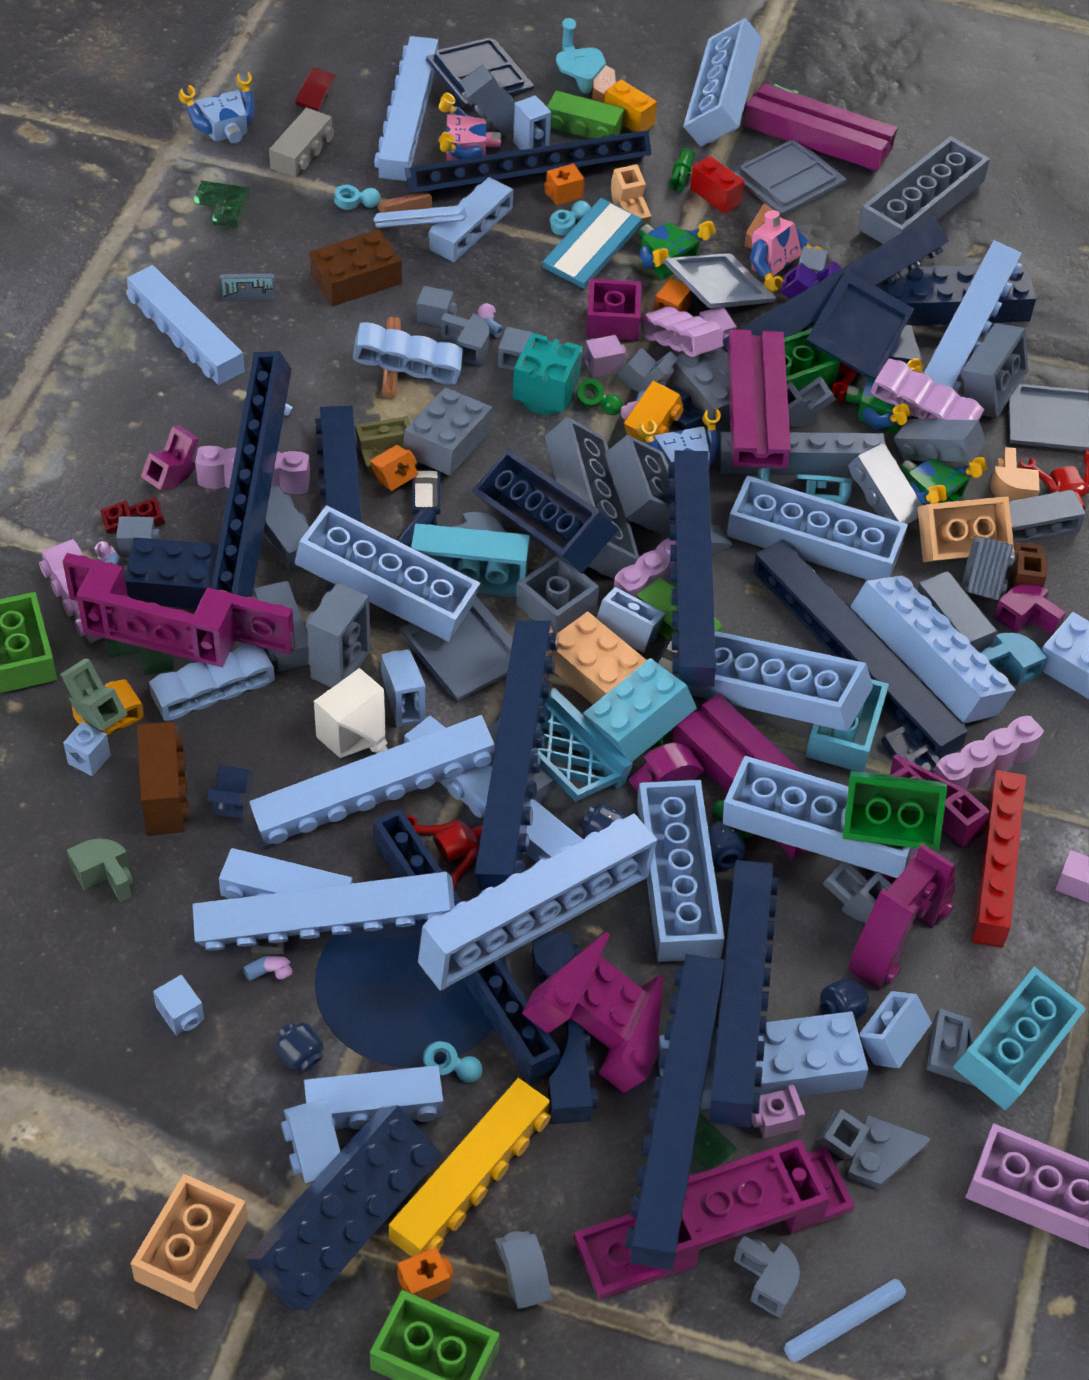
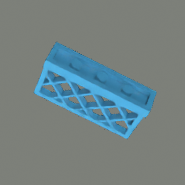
M553 688L551 698L546 699L545 703L548 707L547 723H542V728L548 729V734H544V743L547 744L546 749L539 748L538 750L541 768L575 802L611 785L616 789L624 786L633 763L556 688ZM557 731L564 738L552 736V732ZM551 745L567 748V754L552 751ZM572 750L578 751L584 758L572 755ZM550 759L566 763V769L554 766ZM571 764L586 767L587 772L571 770ZM592 769L597 770L604 777L592 775ZM570 779L586 782V786L577 789L570 782Z

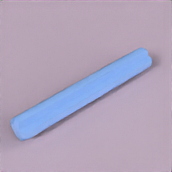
M462 205L377 213L376 217H374V222L377 228L455 222L465 220L467 212Z
M898 1279L889 1281L788 1341L784 1347L786 1355L792 1362L801 1360L903 1299L906 1293L904 1286Z

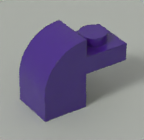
M833 261L816 274L803 263H800L784 275L780 293L790 300L841 270V266Z

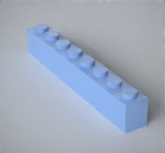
M410 36L408 46L404 45L403 60H400L399 75H396L395 90H392L391 105L387 109L388 121H384L383 125L384 137L380 136L379 140L380 153L376 152L375 167L379 168V178L406 181L404 168L412 167L435 73L426 61V56L433 55L438 50V39Z
M993 240L924 372L936 384L950 386L957 393L961 382L957 380L961 375L963 366L969 362L970 355L972 356L974 350L978 349L982 343L978 341L980 335L984 337L988 333L992 325L988 321L990 316L996 317L1002 305L1001 302H998L1000 297L1006 298L1012 286V283L1008 282L1010 277L1015 279L1021 269L1022 264L1018 263L1022 252Z
M482 715L256 798L249 801L265 846L279 844L287 840L288 837L301 832H311L317 826L328 822L340 821L347 815L357 811L370 810L376 804L387 800L399 799L405 793L413 790L426 789L435 782L446 778L458 777L464 771L475 767H485L494 759L495 745Z
M430 715L404 735V743L442 730L445 727ZM491 764L464 771L455 778H446L438 781L447 788L453 798L463 801L469 806L471 812L476 817L484 819L492 771ZM531 799L530 807L533 808L532 826H527L526 833L529 834L528 852H523V854H527L535 862H538L541 859L547 860L557 855L561 849L568 845L573 846L583 841L580 836L548 810Z
M448 872L194 903L195 942L203 947L205 946L206 950L213 951L225 949V944L237 943L239 947L256 945V940L269 939L270 943L288 941V936L300 935L301 939H312L320 937V932L332 931L333 935H344L351 933V928L364 927V931H376L383 929V924L396 923V927L415 925V920H429L434 916L440 917L454 908L452 877Z

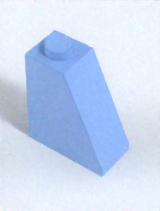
M410 649L381 654V674L396 728L421 723L425 720V683Z

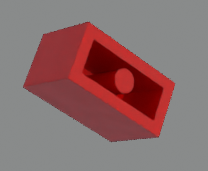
M708 156L692 166L690 183L692 191L724 214L742 204L745 180L712 156Z

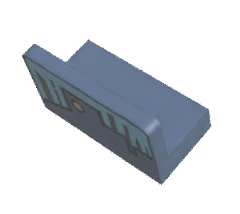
M273 274L221 275L223 301L275 300V279Z

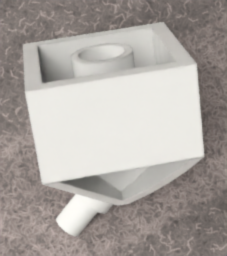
M360 668L314 700L316 737L339 758L370 748L376 754L388 750L385 739L384 689Z

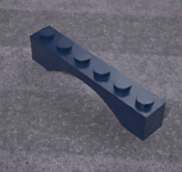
M571 932L543 934L532 940L531 953L534 979L540 984L543 983L579 953L578 944H572ZM570 1018L564 1022L567 1032L565 1052L558 1067L549 1078L548 1099L550 1100L551 1124L589 1122L592 1118L593 1108H598L597 1089L590 1087V1078H594L593 1059L587 1058L586 1049H590V1033Z

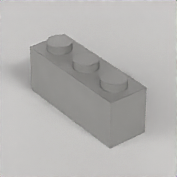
M306 107L269 149L270 169L297 178L303 170H306L310 161L319 155L324 145L332 140L334 135L332 117Z

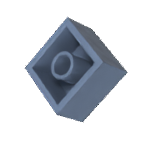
M555 556L517 583L516 605L535 621H551L553 632L559 633L587 611L592 613L597 609L599 586L586 575L579 573Z

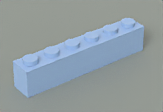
M151 265L127 277L128 289L126 294L130 302L136 303L142 309L143 314L148 319L151 318L156 323L158 329L162 333H166L171 338L173 344L177 348H181L187 354L189 360L192 363H196L202 369L207 378H211L218 385H221L245 372L243 352L156 267Z

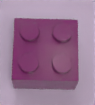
M589 279L586 338L616 335L618 340L638 341L641 312V282Z

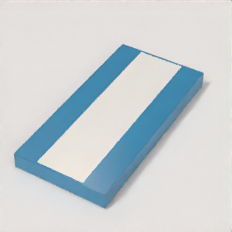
M600 198L542 262L543 268L585 289L589 285V279H594L642 225V218Z

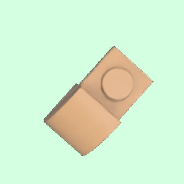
M638 165L614 169L611 180L613 204L642 218V224L650 222L652 216L643 198L646 183Z
M1005 447L1002 458L997 459L996 466L994 467L989 484L990 490L995 497L1009 496V501L1038 496L1039 470L1017 468L1016 448Z

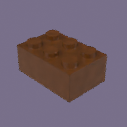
M380 229L309 252L311 276L332 307L402 284V260Z
M175 721L137 725L141 804L147 836L184 832V820L190 819L187 801V777L185 776L186 758L182 733H176Z

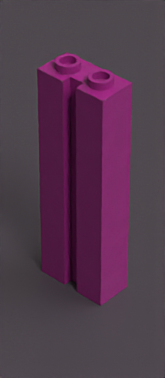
M766 83L758 91H754L751 100L745 102L742 112L744 116L743 126L786 141L795 140L804 147L875 171L879 169L893 149L898 127Z
M730 330L727 351L732 467L787 469L791 447L784 332L762 331L761 336L752 335V330Z
M720 693L702 704L701 710L696 713L693 711L674 727L672 740L675 743L690 748L705 770L704 772L727 794L744 756L802 772ZM776 841L793 859L802 852L805 854L810 852Z

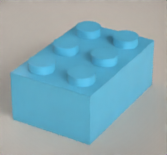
M650 658L583 714L625 757L633 762L697 708L688 686Z
M871 679L873 688L848 732L814 724L805 757L857 772H864L889 684Z

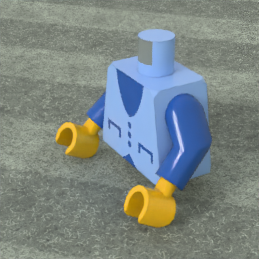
M247 72L248 81L242 82L238 73L237 85L242 89L241 93L239 90L195 100V104L193 101L195 95L193 86H188L190 96L185 95L181 88L179 100L187 104L186 110L194 128L209 134L214 141L228 139L231 143L239 142L242 139V135L247 133V125L252 122L255 113L252 91H249L252 80L251 74Z
M716 409V420H710L707 416L708 410L705 411L702 420L708 426L707 431H705L703 426L654 435L653 438V434L657 430V424L654 420H650L648 422L650 432L645 430L643 422L638 426L637 432L639 436L645 438L646 444L664 453L667 464L668 462H674L675 450L708 451L709 467L715 464L719 453V430H716V424L721 414Z

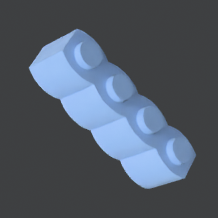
M360 323L355 337L353 359L365 365H379L389 371L406 372L417 378H431L441 384L455 385L461 372L463 349L452 343H437L428 337L411 336L401 330H386L377 324Z
M244 643L229 653L223 668L203 662L189 663L177 672L157 675L149 682L150 692L164 721L174 720L188 714L192 710H201L212 706L219 700L231 699L247 690L258 689L270 684L275 680L274 666L264 648Z

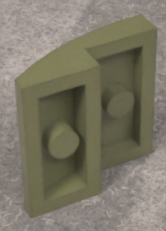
M408 416L355 425L356 436L367 475L375 474L370 460L395 445L403 448L404 430L411 424ZM419 462L415 465V467L421 466Z

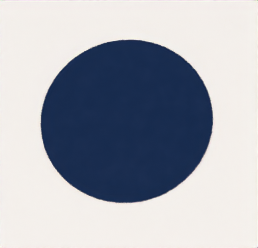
M424 919L415 920V925L408 927H396V923L383 924V929L376 931H364V927L351 928L352 932L349 934L332 935L320 956L315 976V991L320 1012L330 1030L341 1042L370 1060L398 1067H424L423 1054L431 1043L436 1041L447 1042L455 1048L457 1056H460L479 1044L493 1029L462 979L440 991L418 963L422 926L426 923ZM503 956L499 959L507 969V964ZM441 1051L435 1053V1063H443L445 1060L444 1053Z

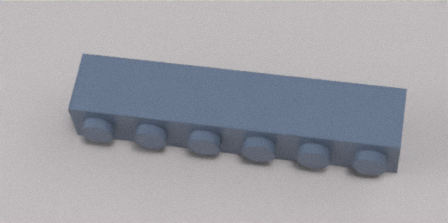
M721 432L718 453L720 474H758V468L732 467L731 432ZM790 432L791 451L788 468H771L770 475H851L848 465L860 454L885 443L884 433Z

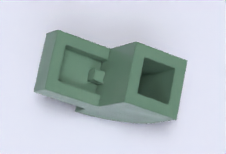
M83 659L60 674L71 695L68 698L81 718L90 726L104 731L128 715L115 689L103 686L90 660Z
M98 838L85 841L67 849L70 867L83 890L107 880L120 903L132 897L130 884L133 883V879L128 870L130 868L127 852L120 844L109 839Z

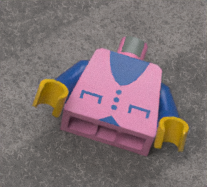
M448 92L443 94L440 98L439 109L442 112L449 111L450 113L447 114V132H443L438 141L441 143L440 149L443 152H447V161L485 156L486 147H501V132H486V120L484 118L471 117L465 114L458 106H453L455 98L452 94Z
M771 210L765 213V224L752 234V252L750 255L752 271L758 272L761 278H765L764 286L772 293L781 289L783 279L780 276H773L801 256L803 246L823 249L819 246L811 247L808 244L810 241L792 221L780 218L778 211Z

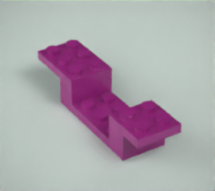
M67 553L62 561L69 598L78 601L84 633L222 668L235 641L290 655L295 648L292 608L281 604L260 601L253 597L232 594L224 590L207 588L195 613L192 614L184 610H176L160 606L156 603H148L128 597L123 566Z
M801 1139L689 1176L673 1271L630 1263L631 1249L625 1248L628 1227L635 1228L637 1219L631 1217V1213L574 1232L573 1239L597 1298L602 1300L696 1267L699 1250L783 1220H785L790 1233H794L849 1214L854 1211L855 1205L827 1147L807 1153Z

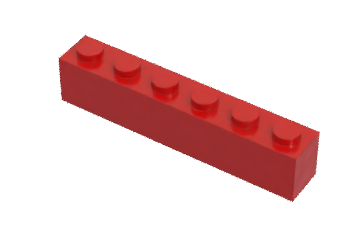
M996 770L989 789L987 809L990 812L983 839L972 942L1003 948L1011 928L1026 775Z

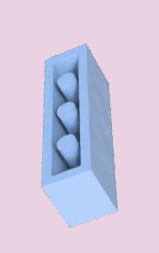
M490 177L482 184L477 185L475 190L466 198H463L457 205L465 207L467 212L465 220L437 223L431 227L428 234L429 250L455 262L513 208L512 188Z
M231 848L219 877L221 896L227 899L352 884V877Z
M439 1065L304 1080L306 1103L323 1098L329 1105L334 1129L348 1127L361 1129L380 1107L399 1105L411 1120L429 1122L443 1117V1097Z

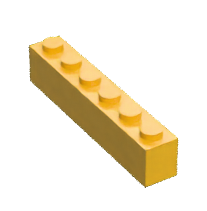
M518 1078L388 1225L389 1240L411 1257L434 1247H437L439 1251L444 1243L443 1238L450 1230L456 1231L461 1226L466 1217L465 1213L472 1204L477 1206L481 1203L487 1194V1187L493 1180L499 1181L508 1170L510 1160L515 1155L519 1157L524 1153L530 1143L529 1138L535 1131L540 1133L547 1126L551 1118L549 1115L550 1100Z

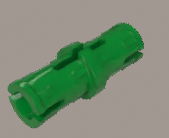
M683 148L680 151L678 161L673 165V175L669 181V186L672 190L675 189L676 184H679L677 191L683 190L686 179L691 175V165L695 158V152L692 149L686 155L688 148Z

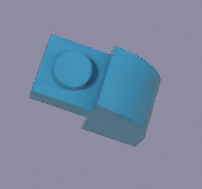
M1001 633L996 635L993 647H988L981 652L998 672L1005 670L1017 685L1040 676L1047 660V656L1035 642L1017 633Z

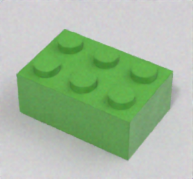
M36 592L0 599V693L57 680L53 656Z
M401 1290L370 1351V1369L393 1380H485L499 1351L500 1333Z

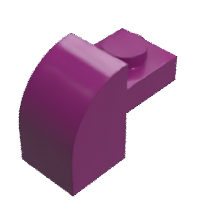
M180 425L172 426L164 450L149 452L141 477L159 490L177 487L191 475L196 467L195 460L192 458L199 438Z
M1023 584L1012 588L999 600L994 619L1015 633H1018L1031 621L1052 636L1062 625L1066 612L1047 600L1048 589L1038 585Z
M669 743L654 749L644 756L647 763L628 780L638 793L639 783L689 781L696 779L705 770L690 748L679 743Z

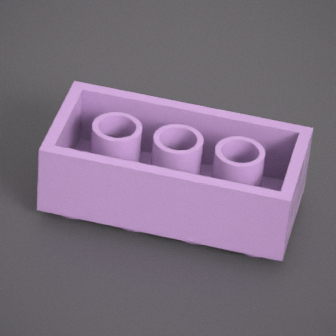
M993 1123L965 1198L1089 1249V1162Z

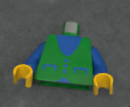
M703 222L698 226V229L692 231L680 229L671 223H665L656 229L648 224L644 225L639 231V237L642 238L639 253L643 267L646 269L652 268L662 280L673 275L674 273L663 263L664 259L699 256L700 241H706L710 238V235L716 233L713 222Z
M914 358L907 363V366L912 371L923 373V364L920 359ZM869 378L867 379L865 389L853 386L848 387L845 401L860 405L857 418L867 423L874 430L883 429L897 434L899 426L904 425L907 422V417L911 415L907 404L902 403L895 406L874 396L871 393L874 381Z
M977 457L972 462H969V465L957 468L947 466L934 459H929L919 466L906 460L900 469L920 503L926 505L962 500L969 479L971 477L979 478L987 470L985 458Z

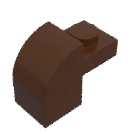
M1015 542V559L1010 575L1011 589L1023 584L1043 587L1047 578V554H1043V545Z

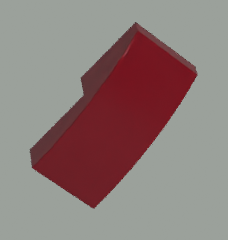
M313 67L295 100L296 105L319 112L325 97L329 95L336 75Z
M156 496L129 506L127 500L100 510L105 530L108 534H117L119 516L153 517L155 527L166 523Z

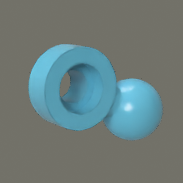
M341 185L336 188L334 197L335 204L344 210L354 209L359 203H362L367 208H374L381 200L380 193L376 189L367 188L360 193L356 187L351 185Z
M577 201L572 206L571 212L568 210L554 212L550 217L551 230L557 235H567L574 228L575 221H580L591 209L590 205L585 201Z
M433 1042L424 1051L423 1062L425 1067L439 1065L440 1075H446L453 1070L456 1071L458 1078L465 1083H473L482 1075V1065L477 1058L472 1056L462 1059L458 1058L455 1048L447 1042ZM441 1051L445 1055V1060L441 1064H436L434 1055Z

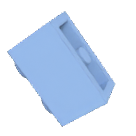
M536 95L516 102L514 106L513 142L520 150L549 146L551 111Z
M614 587L602 600L596 619L630 647L644 653L656 640L665 613Z
M891 991L860 1032L859 1037L873 1065L899 1069L932 1022L917 994Z
M323 1098L285 1109L286 1121L281 1122L285 1141H292L294 1153L289 1155L294 1175L300 1173L305 1183L315 1181L340 1153L329 1105Z

